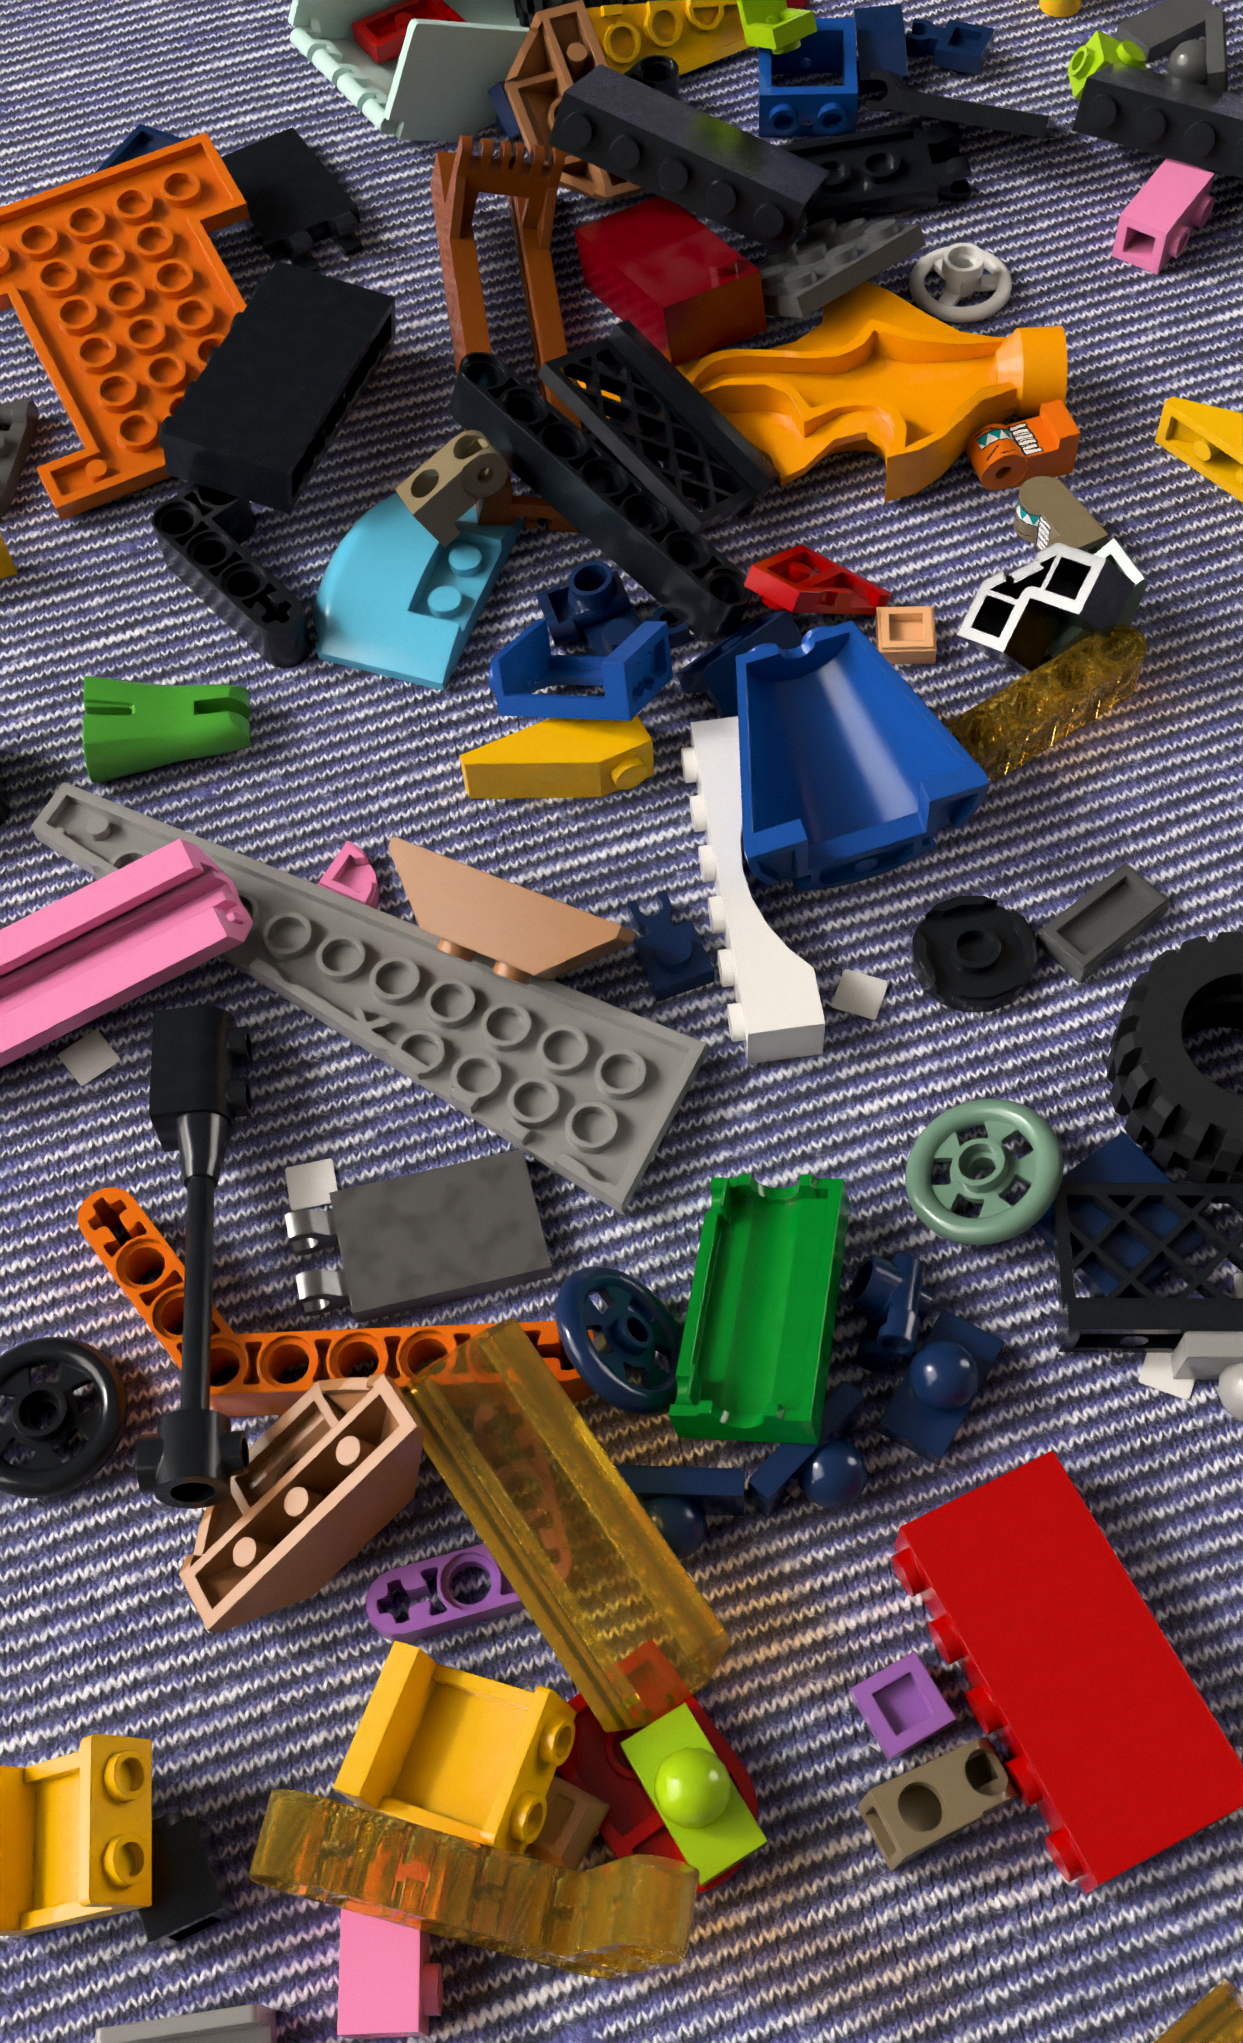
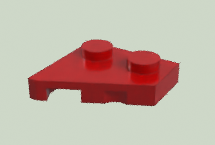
M802 544L751 565L744 583L745 587L761 595L760 600L766 606L777 611L795 613L876 615V607H887L892 595L891 592Z

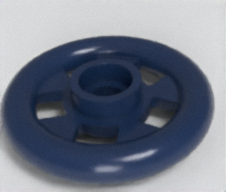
M590 1266L573 1273L564 1282L559 1291L556 1303V1324L562 1346L578 1374L601 1398L624 1412L643 1417H656L669 1413L670 1404H675L677 1397L676 1370L683 1337L674 1317L649 1288L625 1272L610 1267ZM599 1294L609 1308L601 1314L589 1298L590 1295ZM588 1330H592V1332L594 1333L593 1342L589 1336ZM656 1351L662 1356L664 1370L653 1363ZM629 1372L639 1373L643 1387L627 1381L626 1374Z

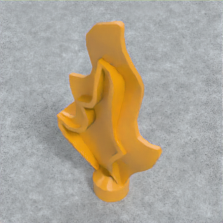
M869 281L861 283L823 306L822 323L795 342L766 350H721L675 366L780 473L777 478L780 486L805 475L821 459L832 454L854 450L870 451L885 459L886 483L884 502L916 494L940 478L964 452L967 441L980 428L989 424L1000 423L1012 415L1016 418L1039 416L1041 404L1062 399L1065 404L1068 378L1067 344L1062 325L1016 328L1009 337H992L961 332L926 314L893 292ZM576 380L577 386L586 389L585 383ZM601 390L603 396L621 402L619 396Z

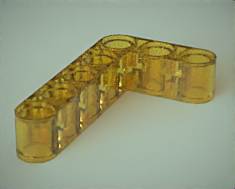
M1116 624L1109 638L1094 633L944 726L985 771L991 785L1128 699L1137 687L1148 648L1146 639L1140 631L1124 624Z
M276 1789L271 1791L248 1879L273 1890L566 1972L593 1978L617 1979L686 1962L700 1872L697 1868L678 1860L640 1854L630 1855L583 1872H578L318 1795L289 1789Z

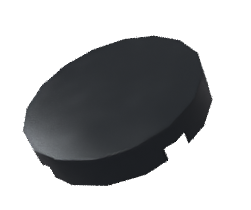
M957 896L936 904L926 913L925 919L919 924V927L917 926L911 945L912 971L922 989L940 1004L962 1012H991L1012 1004L1028 988L1038 959L1036 936L1021 914L1013 908L1010 913L1007 909L997 906L998 900L985 896Z

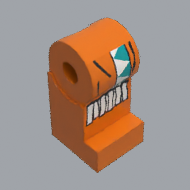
M1062 399L1041 404L1039 416L1008 425L994 423L980 428L967 441L965 452L985 489L995 491L1010 487L1016 488L1022 486L1025 481L1033 477L1050 476L1054 478L1073 473L1081 432Z

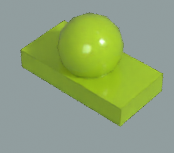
M685 1702L620 1743L623 1753L701 1888L767 1845L766 1837L732 1782L726 1766L716 1755Z

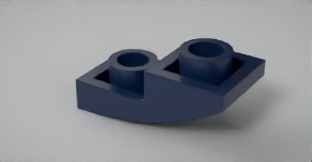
M901 4L854 9L860 92L888 89L884 81L871 79V73L876 70L898 73L903 77L908 86L907 51Z

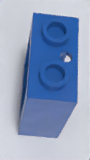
M855 17L815 18L817 32L801 38V46L787 53L773 54L772 49L758 47L759 137L840 136L856 133L858 78ZM842 73L843 86L772 87V74ZM805 121H810L813 124L810 126H804L802 123Z

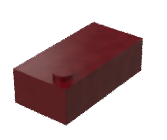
M659 196L574 228L585 287L622 321L629 320L674 366L681 365L767 330L760 270L680 205Z

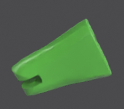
M92 676L84 677L83 700L86 714L83 718V749L88 775L92 783L124 777L175 762L230 753L251 746V726L248 721L250 715V694L243 686L227 684L162 685Z

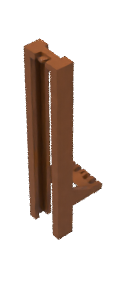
M460 135L456 153L437 151L430 182L456 374H458L461 359L465 355L473 352L492 354L472 225L479 192L508 196L536 372L538 374L545 362L568 354L550 254L557 191L565 163V151L553 147L548 165L544 164V146L532 145L528 162H523L524 144L515 142L512 149L510 141L502 140L497 158H492L493 139L481 138L477 155H472V136ZM537 376L540 395L582 431L580 419ZM509 468L508 477L501 489L491 496L478 499V502L475 504L477 525H513L514 528L517 516H524V526L529 529L537 527L539 518H548V530L581 533L543 498L514 496Z

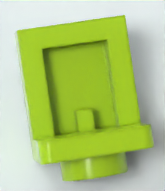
M737 0L747 46L772 49L773 54H783L801 46V38L817 32L814 13L811 10L787 8L786 0Z
M1096 30L1086 45L1079 47L1071 58L1068 76L1073 97L1081 100L1087 77L1114 62L1147 70L1144 52L1130 40L1120 42Z

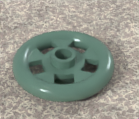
M993 1098L973 1100L957 1105L935 1118L922 1131L910 1151L905 1171V1184L909 1202L922 1223L939 1236L950 1241L967 1245H987L1008 1240L1033 1226L1043 1217L1054 1202L1063 1177L1062 1149L1057 1135L1047 1121L1025 1105L1010 1100ZM985 1125L988 1138H974L962 1145L960 1144L958 1134L967 1129ZM1022 1134L1029 1141L1033 1151L1019 1161H1016L1010 1149L1004 1144L1017 1135ZM952 1162L950 1166L951 1183L932 1185L934 1163ZM995 1168L994 1172L988 1177L975 1180L981 1170ZM1016 1179H1022L1031 1185L1022 1199L1013 1206L1001 1199L1012 1189ZM960 1198H964L972 1203L983 1204L978 1218L964 1217L954 1213Z

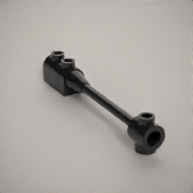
M207 1005L153 1011L149 1117L164 1152L179 1150L181 1173L184 1186L187 1188L180 1410L171 1412L159 1420L157 1433L138 1436L135 1464L138 1484L144 1495L155 1493L156 1498L160 1502L172 1507L186 1509L205 1508L223 1502L230 1495L231 1477L247 1475L249 1471V1449L245 1431L231 1432L230 1419L220 1412L210 1410L214 1189L219 1182L229 1140L236 1130V1117L252 1115V1096L247 1077L236 1078L237 1065L252 1064L253 1051L248 1027H237V1021L231 1013L222 1008Z

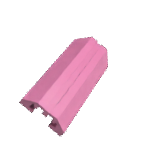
M178 839L1 929L0 1068L244 943L253 925V921L246 907L243 906L232 879L197 845Z

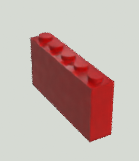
M1053 1450L899 1527L894 1545L897 1553L891 1556L894 1570L906 1592L911 1597L920 1593L934 1620L928 1623V1629L937 1650L948 1665L956 1661L959 1663L972 1689L965 1692L968 1705L979 1726L987 1735L995 1731L997 1732L1011 1758L1010 1761L1004 1764L1005 1770L1017 1789L1022 1803L1026 1807L1036 1804L1052 1833L1045 1837V1843L1051 1858L1066 1881L1071 1882L1078 1879L1085 1894H1088L1243 1809L1242 1762Z

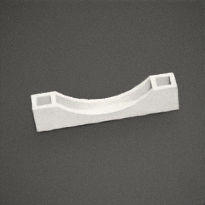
M738 716L690 722L691 747L681 748L682 769L685 783L696 782L698 795L690 796L689 798L694 832L705 831L707 845L698 847L703 883L714 881L716 896L708 897L712 934L723 933L726 949L717 950L722 987L733 986L736 1003L727 1004L732 1042L743 1041L747 1064L823 1054L825 1019L814 967L791 951L768 926L751 896L743 871L742 857L744 848Z

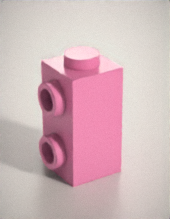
M1166 158L1120 214L1112 256L1157 275L1171 257L1178 258L1182 254L1191 231L1195 226L1202 228L1207 222L1215 202V198L1209 196L1215 173L1192 164Z
M384 1843L367 1845L364 1847V1859L342 1860L338 2036L347 2039L429 2036V2016H441L443 2006V1972L441 1963H430V1929H441L443 1925L442 1878H431V1866L422 1857H411V1846L408 1844Z

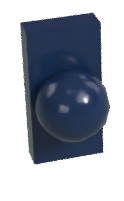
M943 1309L919 1352L913 1357L908 1372L878 1423L877 1432L940 1466L1000 1356L1005 1342Z
M848 1381L840 1382L824 1400L819 1445L782 1443L749 1478V1503L766 1519L774 1513L798 1486L810 1501L824 1508H842L859 1498L867 1483L868 1470L865 1460L856 1446L843 1440V1438L861 1420L865 1396Z
M604 1464L599 1468L598 1493L602 1511L638 1513L635 1522L637 1538L645 1551L660 1560L674 1562L686 1559L694 1554L705 1539L707 1530L705 1515L744 1516L745 1471H741V1468Z

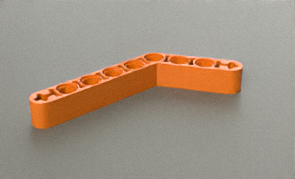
M116 1187L102 1188L92 1193L83 1201L78 1211L80 1230L104 1266L181 1370L183 1335H175L174 1332L183 1320L185 1266L133 1196L127 1191ZM120 1224L132 1238L123 1246L120 1245L111 1232L115 1226ZM154 1268H164L162 1275L156 1281L150 1284L139 1285L141 1277L146 1272ZM212 1304L210 1384L216 1372L228 1366L239 1367L238 1374L228 1384L219 1387L210 1386V1410L220 1412L227 1417L283 1415L317 1381L347 1378L352 1366L365 1360L378 1363V1367L373 1375L385 1374L392 1377L412 1410L482 1407L486 1401L504 1395L521 1398L528 1405L569 1404L584 1401L595 1392L582 1379L576 1369L562 1370L561 1366L564 1365L567 1354L562 1346L556 1321L235 1334ZM588 1330L589 1336L593 1342L594 1333L591 1330ZM509 1355L518 1360L514 1368L506 1374L497 1376L484 1371L487 1362L495 1356ZM530 1355H540V1358H537L540 1368L539 1373H534ZM436 1357L448 1361L444 1371L436 1377L422 1378L415 1375L416 1369L427 1359ZM296 1363L309 1365L307 1372L300 1380L290 1384L278 1382L284 1369Z

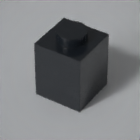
M176 1812L152 1821V1906L138 1909L149 1944L169 1950L239 1916L211 1828L194 1815L185 1819L182 1812Z

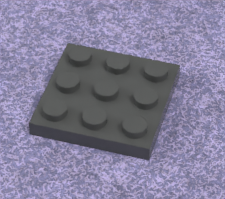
M828 218L810 225L806 229L807 236L794 242L785 255L772 248L766 252L768 259L757 265L753 264L760 270L765 315L805 318L925 246L926 243L920 224H897L896 219H886L875 224H866L863 218L854 219L846 223H836L834 218Z

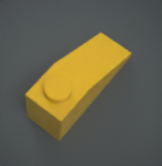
M1173 396L1164 403L1155 442L1243 503V413Z
M638 715L631 721L550 718L459 756L465 789L470 799L604 797L618 790L634 788L643 782L644 779L654 776L653 740Z

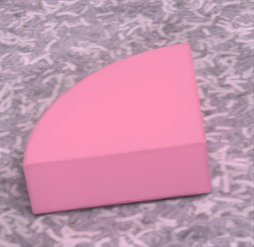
M347 841L317 885L377 909L379 885L374 868L365 852L357 845Z

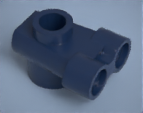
M589 561L576 567L569 576L568 587L560 589V586L557 585L536 594L544 618L547 619V626L556 648L579 640V634L582 633V629L632 609L618 571L612 572L611 567L602 561Z
M898 1253L893 1259L887 1261L872 1254L863 1261L853 1279L849 1293V1302L851 1305L869 1313L865 1331L861 1332L855 1358L856 1363L865 1370L875 1373L888 1372L893 1368L895 1356H906L915 1351L920 1323L924 1320L930 1309L933 1290L923 1285L925 1264L914 1256Z

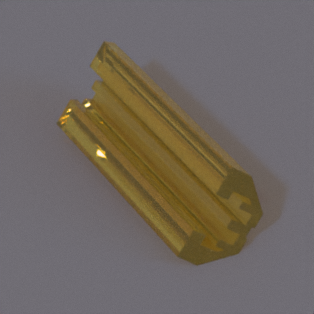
M510 1318L472 1336L455 1347L454 1350L422 1369L400 1389L425 1428L423 1449L606 1733L648 1726L669 1713L671 1708L685 1698L687 1700L708 1684L731 1644L725 1628L517 1320Z

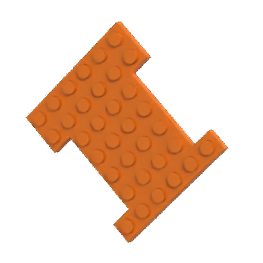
M207 132L0 208V312L13 307L84 447L80 451L36 467L40 480L61 521L173 477L167 474L164 450L159 446L161 425L167 416H173L182 403L188 384L192 380L196 381L203 372L213 347L220 346L230 332L234 316L238 312H243L247 306L207 234L250 218L248 207Z

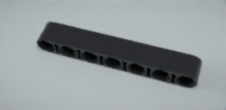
M473 352L461 359L449 409L453 418L467 431H481L487 435L505 459L510 470L682 623H687L695 635L705 641L719 643L737 630L753 594L752 590L744 586L747 578L744 573L698 533L693 536L643 484L502 360L485 352Z

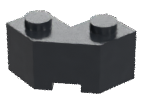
M1058 542L1037 552L1038 559L1010 574L1003 570L982 581L957 635L986 656L1035 674L1060 621L1109 638L1135 583L1108 559Z

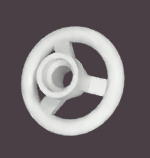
M956 243L948 247L936 249L922 257L912 269L909 278V289L915 303L927 314L943 321L969 323L992 316L1006 304L1012 290V279L1005 264L992 253L970 243ZM983 268L988 270L991 274H983ZM932 269L945 280V292L939 300L934 299L927 292L924 285L925 277ZM995 291L988 300L980 304L965 307L956 306L961 298L970 296L973 292Z

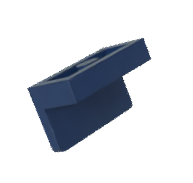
M789 611L760 613L676 672L675 675L685 693H707L720 718L738 716L736 656L747 653L755 646L764 643L777 644L780 649H794L802 645L803 637Z

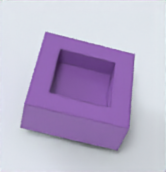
M916 1651L850 1689L849 1695L888 1762L893 1761L952 1726L956 1720V1717Z

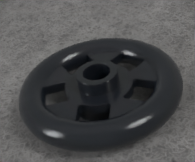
M45 1337L27 1341L13 1347L0 1356V1395L16 1398L10 1412V1423L7 1425L0 1424V1491L21 1498H47L64 1494L86 1483L111 1459L125 1431L128 1399L123 1379L116 1366L97 1348L85 1342L66 1337ZM59 1364V1381L57 1383L43 1382L32 1385L33 1368ZM93 1383L98 1393L100 1406L81 1414L80 1403L73 1392L87 1384ZM58 1410V1416L50 1426L44 1429L37 1428L38 1419L44 1412ZM76 1432H81L88 1443L79 1453L63 1463L55 1454V1450L65 1445ZM14 1441H18L25 1448L36 1452L25 1469L14 1466L3 1458Z

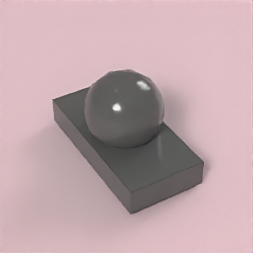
M1223 8L1205 10L1206 43L1202 40L1193 39L1180 43L1170 55L1167 72L1171 77L1204 86L1207 84L1208 87L1228 92L1225 11H1223Z

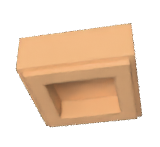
M934 606L876 607L877 649L890 664H935L937 645Z

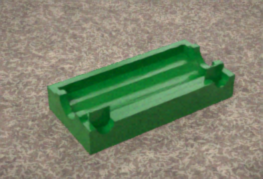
M739 1174L738 1178L712 1177L710 1184L711 1209L710 1212H705L676 1370L677 1397L675 1404H670L668 1416L678 1438L819 1445L850 1211V1200L844 1179L816 1178L812 1174H801L797 1185L780 1189L762 1185L754 1179L752 1174Z

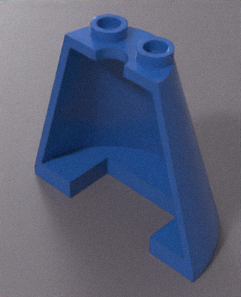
M852 620L835 626L823 625L807 632L802 638V645L794 649L785 650L780 649L777 644L764 643L755 646L747 653L736 656L743 848L752 873L759 880L771 886L781 882L780 879L792 880L795 890L827 889L863 881L898 868L936 847L933 836L937 835L938 831L950 822L953 828H961L977 811L989 789L990 782L985 771Z

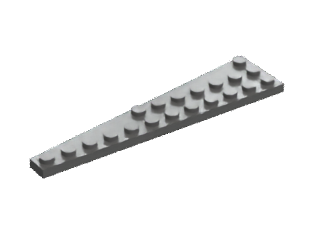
M63 782L31 825L37 840L98 879L178 839L197 845L232 879L240 895L239 898L253 921L245 942L218 956L519 1149H523L525 1153L622 1215L707 1056V1044L705 1042L546 978L532 975L529 984L525 985L493 972L497 961L476 952L473 961L468 962L436 949L441 937L423 931L415 924Z

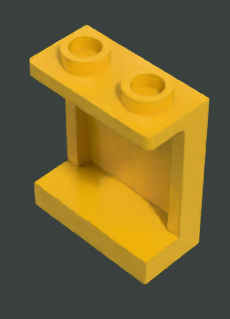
M395 1640L333 1789L365 1811L521 1865L528 1844L533 1843L537 1839L543 1828L547 1813L545 1797L557 1766L562 1765L571 1752L575 1738L574 1719L577 1712L552 1689L538 1686L533 1693L438 1664L421 1648Z
M93 1734L82 1738L80 1751L28 1767L0 1765V1936H27L152 1906V1739Z

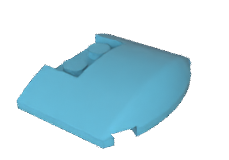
M397 492L378 502L352 526L340 542L322 577L316 597L313 618L319 640L315 642L318 658L444 691L522 529V518H516L514 528L513 525H477L475 507H472L455 522L461 534L444 548L412 516Z

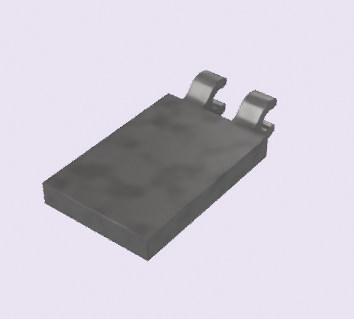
M523 1149L330 1192L332 1211L301 1209L284 1215L288 1239L293 1244L295 1256L312 1254L324 1248L337 1245L340 1247L343 1271L316 1269L295 1275L299 1300L304 1305L306 1316L320 1315L351 1305L354 1320L356 1323L553 1277L552 1266Z

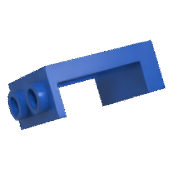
M538 619L491 658L489 686L491 691L496 694L499 716L631 721L673 678L667 621H645L608 656L551 655L547 619ZM556 685L604 686L605 696L532 693Z

